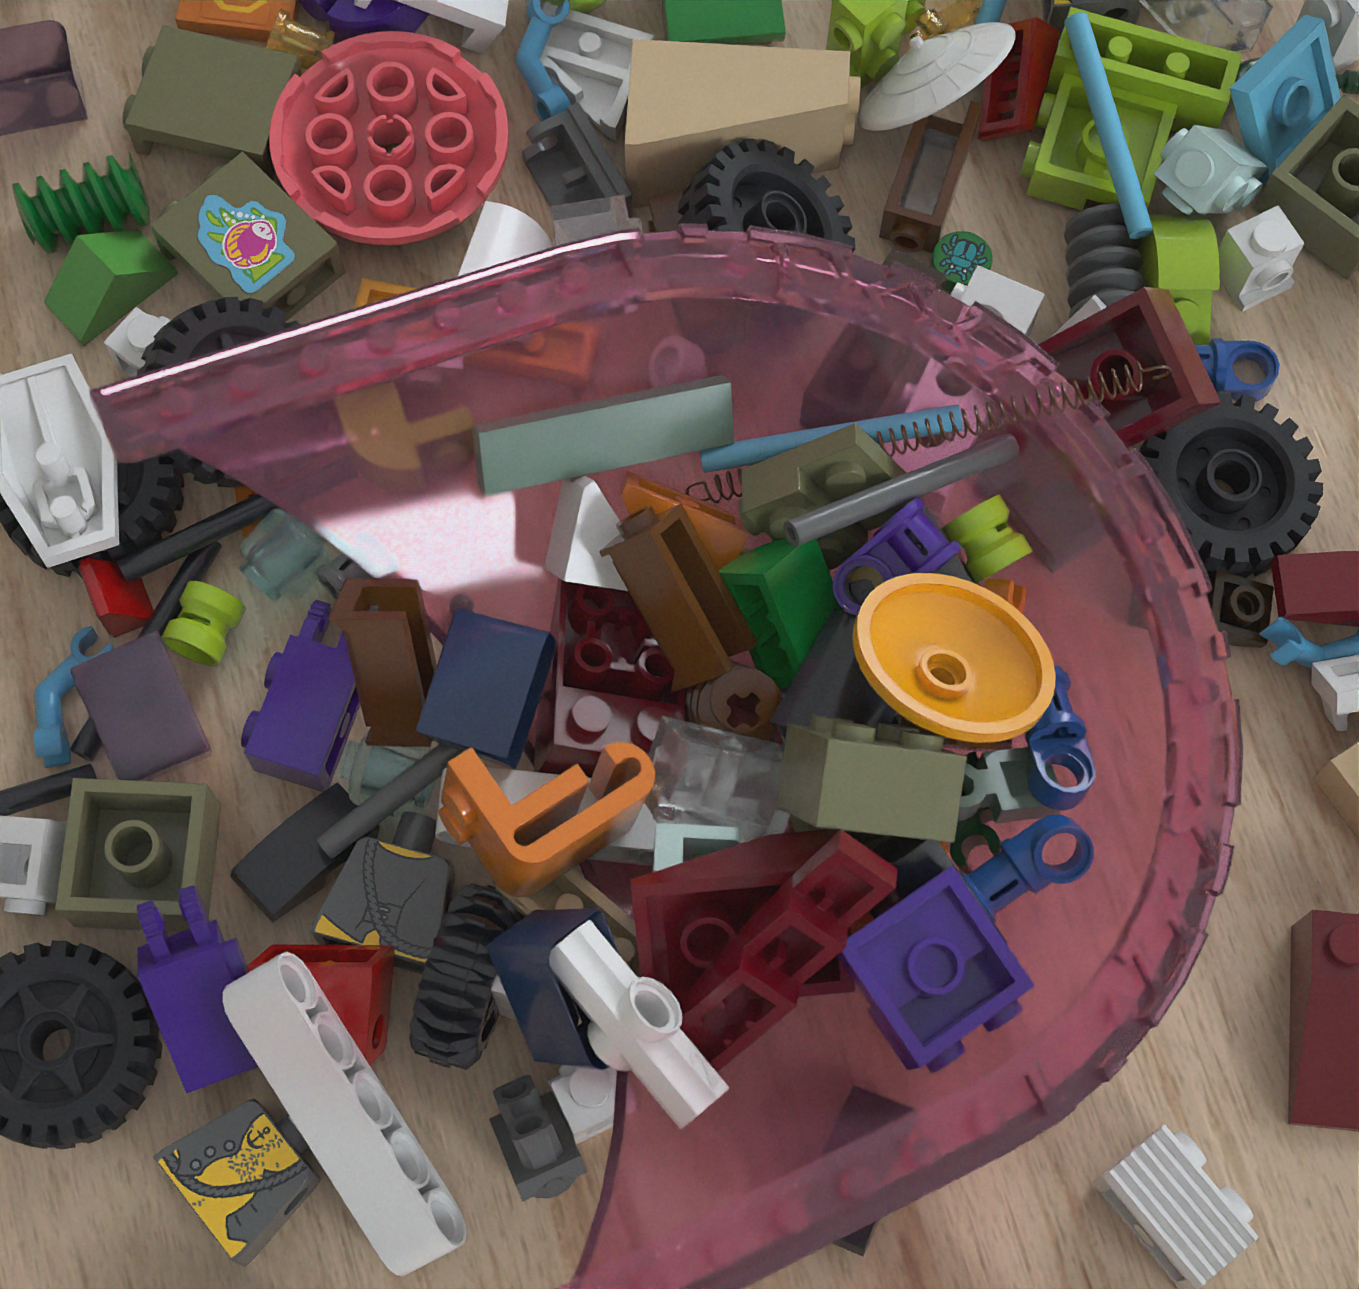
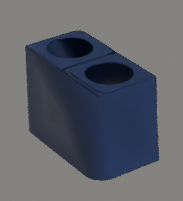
M457 608L453 614L437 663L436 673L434 672L415 731L429 740L462 752L472 747L479 758L515 770L521 759L556 648L555 637L551 632Z
M600 908L536 909L486 946L534 1061L596 1070H605L610 1067L596 1055L591 1047L588 1037V1026L591 1020L554 977L549 962L551 950L588 920L595 925L620 955L604 913L598 911Z

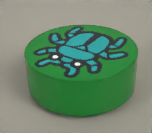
M966 231L952 232L942 237L936 244L931 267L947 275L943 289L952 292L958 282L968 286L977 265L990 270L993 261L992 252L989 245L980 236Z

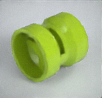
M1000 494L977 505L942 527L950 542L957 541L965 549V555L968 558L965 568L975 584L1033 552L1025 536L1014 532L1012 527L1008 526L1006 521L1010 511Z
M189 581L179 599L182 610L178 618L168 622L160 640L170 650L191 661L210 667H218L228 648L225 642L226 635L229 630L239 625L246 607L239 599L220 588L199 581Z

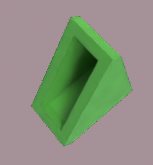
M139 230L77 235L44 303L75 338L85 346L178 275L176 268Z

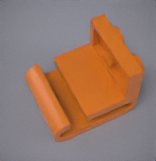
M626 742L611 743L603 748L590 783L579 765L576 764L512 805L471 747L448 761L440 801L444 807L439 809L438 813L446 830L457 844L462 845L468 841L501 890L511 896L526 897L541 890L629 832L653 787L655 769L648 755L636 745ZM588 786L598 801L577 814Z

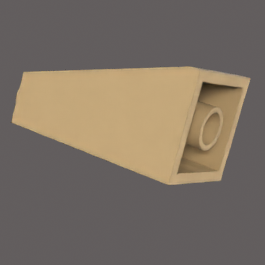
M633 39L625 133V183L632 193L633 208L649 206L648 196L684 189L702 166L728 144L735 141L739 144L744 139H754L757 145L762 140L774 142L776 153L785 146L795 152L794 163L798 164L805 158L815 166L812 173L838 169L842 145L853 146L855 113H858L860 77L849 76L850 51Z

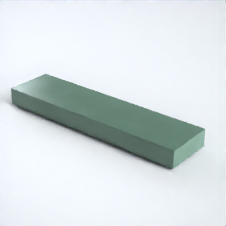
M723 375L472 425L478 488L485 496L734 444L731 381Z

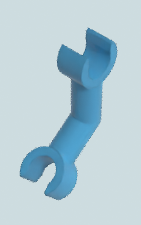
M528 0L526 11L530 22L517 51L515 62L533 95V107L540 121L568 110L567 106L571 105L565 92L558 85L553 84L540 60L552 28L561 23L569 13V0H565L558 6L555 16H548L542 11L540 6L541 0Z
M1279 617L1259 633L1278 647L1269 656L1283 666L1294 661L1312 670L1313 662L1359 655V629L1356 635L1320 646L1304 638L1301 632L1283 617Z
M92 626L85 627L74 635L70 645L72 654L38 684L34 690L37 729L34 730V745L37 758L43 757L45 768L71 764V750L68 735L63 724L61 698L88 673H103L109 670L117 660L118 653L112 644L107 645L96 656H85L87 648L98 639V635Z

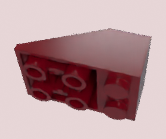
M558 578L550 632L556 639V648L542 691L545 697L539 701L536 720L534 772L560 775L578 764L586 777L592 778L603 748L611 743L626 742L642 749L652 761L655 769L653 785L671 786L685 765V688L671 693L675 671L669 665L628 591L567 582Z

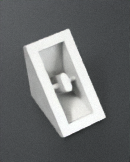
M585 475L562 480L544 568L563 581L628 591L612 563L611 556L601 557L599 553L602 548L620 534L616 527L620 520L596 482Z

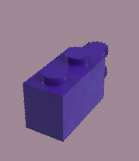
M315 600L308 611L299 636L290 634L284 652H275L272 656L264 680V687L269 690L260 712L253 710L249 714L243 728L241 746L245 748L244 754L254 771L324 792L330 787L360 708V700L343 630L336 648L321 644L324 633L330 623L328 617L331 605L330 603Z
M194 885L178 891L180 898L178 901L184 920L188 922L190 929L168 936L162 913L152 900L138 904L136 907L143 933L148 944L137 948V976L186 1094L258 1067L232 1026L223 1005V991L225 987L247 974V963L236 938L228 941L224 940L216 919L209 921L204 905Z

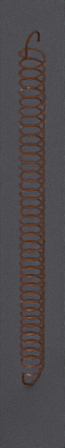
M1138 361L1139 389H1137L1127 365H1124L1126 392L1123 391L1115 370L1112 368L1113 396L1107 389L1102 372L1099 371L1100 399L1094 392L1089 376L1086 375L1087 403L1074 378L1075 406L1071 403L1064 383L1061 381L1062 409H1060L1055 400L1051 386L1048 385L1050 413H1048L1041 400L1039 389L1036 388L1037 416L1030 407L1026 392H1023L1026 411L1025 419L1021 417L1015 404L1014 396L1011 395L1010 399L1013 407L1012 423L1009 421L1004 411L1002 400L999 398L1000 426H998L991 413L989 402H986L989 418L988 429L984 427L979 417L978 408L974 405L976 432H973L967 421L965 409L962 408L961 413L964 420L963 436L959 433L955 425L953 413L950 411L949 417L952 424L951 439H949L944 431L940 415H937L940 427L939 442L935 440L931 432L929 420L925 418V425L928 431L927 445L921 440L917 423L913 421V429L916 434L915 448L910 445L905 426L902 424L900 427L904 438V451H900L893 429L889 428V435L892 441V454L889 456L893 457L895 449L898 453L905 454L907 446L915 452L919 447V443L923 447L929 448L931 439L935 444L940 445L943 441V436L946 440L952 442L955 438V432L962 439L966 437L967 430L975 436L978 434L980 427L984 431L989 432L992 423L995 427L1001 429L1004 419L1009 425L1013 426L1016 422V415L1024 423L1028 420L1029 412L1032 417L1039 419L1041 408L1048 416L1052 415L1054 405L1058 411L1063 413L1066 408V401L1074 410L1078 406L1079 398L1084 405L1089 406L1091 393L1099 403L1104 398V390L1112 400L1116 397L1117 387L1121 394L1127 396L1129 393V382L1132 388L1139 393L1142 389L1141 372L1162 368L1168 369V372L1162 375L1153 376L1154 380L1167 376L1171 372V368L1159 365L1142 369L1141 363ZM877 431L880 447L888 454L883 445L881 432ZM738 468L737 475L742 486L741 469ZM729 471L726 472V480L731 490L730 497H726L723 494L722 483L718 474H715L714 477L716 487L720 493L718 500L713 499L705 481L694 483L685 491L689 495L691 487L703 484L709 498L699 500L705 502L711 499L716 504L720 502L722 497L726 500H731L733 494L739 498L742 497V492L741 494L735 492L732 475Z

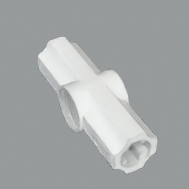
M590 920L575 929L551 950L549 962L554 977L591 1020L588 1026V1037L596 1055L606 1065L616 1070H632L680 1130L729 1089L718 1073L679 1028L682 1024V1011L673 993L665 985L653 978H638Z

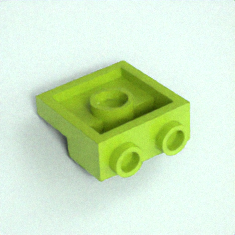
M832 0L826 50L850 51L849 76L860 77V90L872 80L878 83L899 61L900 57L898 54L902 35H907L913 31L924 18L926 0Z
M1064 72L1057 95L1045 92L1035 127L1045 129L1042 143L1030 140L1020 172L1021 176L1031 178L1026 195L1083 211L1087 199L1103 204H1119L1082 79L1079 76ZM1109 85L1148 209L1157 176L1154 173L1161 165L1163 158L1160 157V154L1167 144L1178 104Z

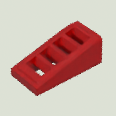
M1037 16L1009 23L1016 34L1014 44L1001 64L984 79L977 137L984 142L1032 132L1057 52L1060 33ZM1017 73H1019V79H1015ZM1017 92V98L1008 100L1010 93ZM1015 111L1014 118L1002 120L1004 113Z

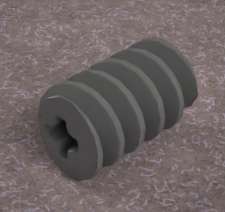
M1103 204L1087 208L1074 215L1066 223L1064 239L1067 244L1065 259L1068 264L1066 280L1070 287L1067 296L1071 308L1069 319L1094 295L1108 307L1144 287L1145 279L1141 273L1137 272L1143 265V257L1136 250L1139 248L1142 238H1129L1119 204Z

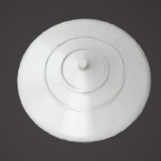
M988 22L970 25L925 41L920 36L914 37L910 41L912 49L900 58L867 95L859 111V125L869 131L895 129L923 119L953 103L981 83L1001 64L1014 44L1015 30L1009 24Z

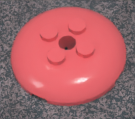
M386 31L363 34L343 40L321 51V60L307 69L300 77L294 74L288 81L278 98L270 123L269 145L272 163L284 192L321 228L334 235L357 243L379 246L406 245L434 238L451 230L470 217L488 198L501 177L509 147L508 118L504 102L499 90L485 71L482 74L474 65L461 56L460 49L449 43L411 32ZM388 144H401L398 147L392 148V153H386V149L383 148Z

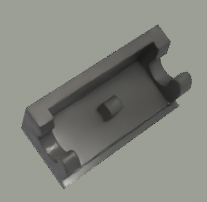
M579 102L567 106L568 110L532 126L526 132V135L530 142L534 144L522 150L524 163L575 251L633 225L632 193Z

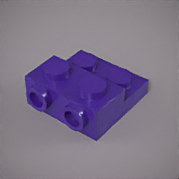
M953 866L943 870L848 936L846 948L837 955L870 1004L871 1008L867 1012L907 1071L919 1069L926 1065L932 1074L944 1068L967 1050L961 1041L963 1037L981 1024L990 1033L1010 1021L1023 1010L1017 999L1035 986Z

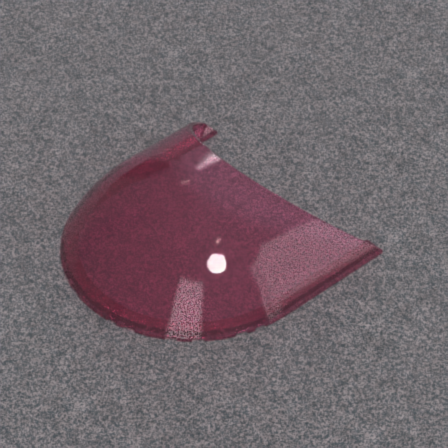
M679 224L677 230L647 234H642L640 228L625 229L560 244L89 390V397L117 462L135 463L180 449L230 475L298 518L354 560L374 579H419L430 632L442 645L457 608L550 632L559 578L545 569L544 565L562 480L485 496L478 488L472 425L723 375L731 381L734 442L956 404L960 405V411L962 408L965 409L967 421L973 432H976V416L973 406H977L979 417L984 427L988 429L989 418L986 402H989L991 413L998 426H1000L999 398L1002 400L1004 411L1011 423L1013 422L1011 395L1014 396L1015 404L1021 417L1025 419L1026 411L1023 392H1026L1030 407L1037 416L1036 388L1039 389L1041 400L1048 413H1050L1048 385L1051 386L1055 400L1060 409H1062L1061 381L1064 383L1071 403L1075 406V389L1056 371L1060 365L1057 360L1022 331L977 301L971 307L962 301L936 289L935 286L938 280L914 268L893 260L887 267L853 254L851 245L800 232L749 226L746 232L708 231L707 224ZM1091 395L1089 406L1084 405L1079 398L1078 406L1074 410L1066 401V408L1063 413L1058 411L1054 405L1052 415L1048 416L1041 408L1039 419L1032 417L1029 412L1028 420L1024 423L1016 415V422L1013 426L1009 425L1004 419L1001 429H998L992 423L989 432L984 431L980 427L978 434L975 436L967 430V435L964 439L960 438L955 432V438L952 442L946 440L943 436V441L940 445L935 444L931 439L929 448H925L919 443L917 451L914 452L907 446L905 454L902 455L895 449L892 457L908 473L1006 433H1010L1015 437L1019 445V455L1017 458L923 495L924 503L926 504L925 507L932 506L939 514L944 525L986 500L998 494L1001 495L1010 511L1006 521L1008 526H1011L1014 532L1025 536L1033 552L988 578L1013 580L1014 585L1026 587V602L1023 615L1032 623L1043 638L1051 654L1054 666H1059L1068 673L1071 686L1067 693L1073 711L1078 717L1083 719L1087 729L1085 737L1095 764L1096 776L1083 801L1073 809L1061 810L1059 814L1072 818L1090 837L1094 846L1092 864L1080 879L1067 884L1051 883L1037 894L1028 891L995 914V925L1008 942L1006 944L1035 984L1032 989L1017 999L1023 1010L1010 1021L990 1033L981 1024L961 1039L967 1050L953 1062L931 1074L926 1065L919 1069L907 1071L867 1012L871 1006L856 983L855 992L799 997L797 1007L717 1072L729 1089L681 1130L632 1070H618L616 1073L613 1132L598 1206L579 1264L571 1281L555 1289H743L997 1160L1061 1122L1077 1109L1076 1106L1116 1075L1128 1061V1055L1145 1038L1149 1030L1158 1026L1185 985L1209 935L1205 930L1216 897L1224 892L1231 869L1234 846L1229 844L1234 808L1241 805L1243 740L1239 699H1232L1225 660L1231 657L1226 630L1221 632L1218 630L1207 594L1213 589L1207 571L1183 519L1147 460L1137 448L1127 449L1106 422V419L1111 414L1095 400L1093 395ZM962 417L963 430L959 431V433L963 436V435H964V420H963V417ZM952 432L946 433L949 439H951ZM940 434L933 435L935 440L939 442ZM928 436L920 437L923 443L927 445ZM916 438L908 439L910 445L915 448ZM904 440L895 441L900 451H904ZM892 442L883 443L888 454H892ZM700 451L585 475L596 482L620 521L629 515L621 496V481L626 470L682 493H685L690 485L705 481L714 500H718L720 495L715 484V474H718L721 479L723 494L726 497H730L731 490L726 480V472L729 471L732 475L735 492L737 494L742 492V486L737 475L738 468L704 473ZM749 466L738 467V468H740V469L742 470V469L747 468V467H749ZM703 484L689 489V495L694 498H709ZM734 494L731 500H726L722 497L717 504L711 499L705 501L740 516L738 504L742 497L739 498ZM880 527L868 531V541L873 538V534ZM765 532L756 536L749 533L744 547L752 550L774 540ZM962 546V550L960 552L967 563L968 558L965 555L966 551ZM839 567L829 570L832 580ZM986 579L979 582V585L984 587ZM749 650L729 657V659L756 669ZM538 707L523 750L533 767ZM685 727V738L709 741ZM777 730V755L784 753L785 744ZM1026 732L1011 738L1012 749L1028 747L1025 739ZM942 747L943 749L961 755L973 752L967 750H957L954 748ZM976 751L979 758L983 752ZM771 764L765 769L733 777L732 786L727 793L750 795L760 798L765 802L763 836L791 832L784 810L776 807L778 793ZM1052 764L1060 786H1077V780L1069 769L1061 765ZM1041 818L996 824L992 820L985 824L993 828L1003 842L1007 838L1012 839ZM1059 833L1052 836L1043 847V861L1050 865H1059L1066 862L1073 855L1076 848L1074 835ZM945 842L950 854V842ZM979 845L970 851L968 861L972 871L993 857L988 846ZM950 855V859H951L952 863H953L954 866L957 868V870L960 872V870L958 869V867L956 866V864L954 863V861H953V859L951 858V855ZM589 859L580 863L584 878L634 920L631 879L651 873L652 866Z

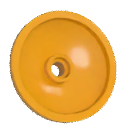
M906 574L887 580L877 586L864 600L856 616L852 636L853 647L864 676L876 693L895 712L928 732L949 739L985 743L1008 740L1032 728L1041 719L1052 700L1056 684V674L1051 654L1043 638L1032 623L1013 605L980 585L943 574Z

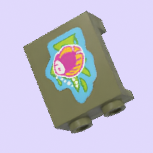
M243 152L229 163L215 167L200 186L182 200H176L168 204L161 211L158 219L150 224L161 253L168 260L177 258L217 299L238 297L239 301L248 298L263 301V308L276 306L286 312L283 319L285 322L345 274L338 243Z

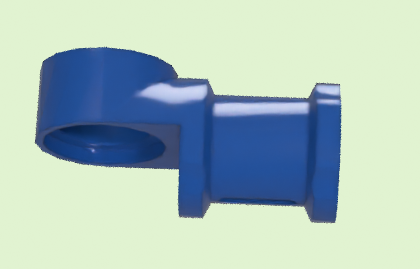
M1212 338L1209 344L1195 345L1216 392H1231V398L1236 401L1243 394L1255 397L1256 401L1261 400L1268 395L1279 374L1280 364L1277 355L1270 347L1261 342L1223 341L1222 338ZM1241 360L1254 361L1263 368L1265 380L1257 384L1244 383L1235 376L1233 364Z
M1054 666L1056 684L1052 700L1041 719L1026 731L1025 735L1033 762L1027 775V785L1032 796L1042 805L1053 810L1065 811L1075 808L1083 801L1094 782L1096 770L1085 737L1087 732L1083 719L1074 713L1067 693L1071 686L1069 675L1061 667ZM1055 764L1069 769L1077 780V786L1062 787L1055 784L1045 772V766Z
M1061 814L1048 815L1037 820L1012 839H1005L1000 843L1001 851L969 874L961 871L959 873L995 923V914L1026 892L1031 891L1037 894L1051 883L1067 884L1080 879L1092 864L1094 846L1088 834L1072 818ZM1059 833L1074 835L1076 848L1073 855L1066 862L1059 865H1050L1043 861V847L1052 836Z

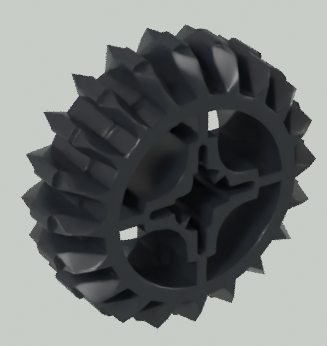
M471 883L457 892L456 897L450 902L447 914L442 918L440 929L434 938L430 955L425 961L422 979L418 985L419 990L413 1005L414 1014L409 1025L411 1030L409 1036L411 1047L414 1049L415 1054L430 1059L429 1062L447 1068L455 1066L467 1070L481 1058L482 1052L487 1048L489 1038L495 1030L500 1014L491 991L497 972L486 946L524 918V916L500 892L496 891L494 886L487 885V887Z

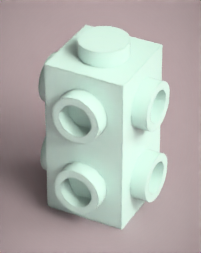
M1194 125L1189 131L1186 128L1181 129L1169 140L1160 154V157L1165 161L1154 174L1167 185L1162 191L1163 195L1182 212L1188 215L1194 210L1203 215L1207 213L1229 214L1233 209L1237 212L1242 211L1254 200L1263 187V184L1258 179L1269 167L1226 130Z

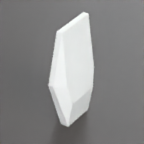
M72 353L0 375V494L47 568L119 545L116 440Z

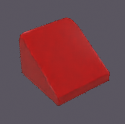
M89 557L80 560L81 565L78 567L94 611L108 634L113 635L115 638L144 627L154 609L142 578L128 584L117 563Z

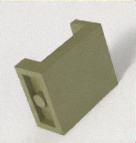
M163 25L155 46H149L145 51L142 61V80L137 93L128 97L123 110V126L125 130H128L136 153L149 156L154 142L230 160L243 152L271 180H274L276 172L272 163L269 145L270 123L275 105L286 84L294 74L299 77L302 75L298 55Z

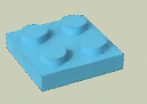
M1304 15L1230 87L1244 146L1269 167L1258 179L1263 184L1267 183L1272 172L1341 98L1324 19Z

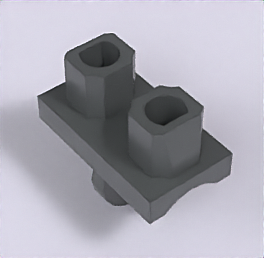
M524 1075L497 1087L492 1092L501 1114L490 1118L489 1121L522 1201L532 1197L548 1199L559 1196L570 1188L576 1177L588 1172L552 1091L539 1096L531 1076Z

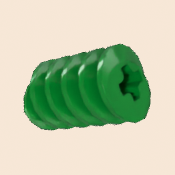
M130 151L129 168L123 169L113 155L106 156V172L103 176H100L89 162L83 163L82 182L76 183L66 169L59 170V189L56 190L51 188L42 175L36 177V196L30 197L19 183L12 184L15 202L29 239L33 245H35L36 240L48 254L57 252L58 233L72 246L77 235H81L82 226L89 234L104 233L105 219L116 231L127 230V213L129 212L141 226L150 224L148 200Z

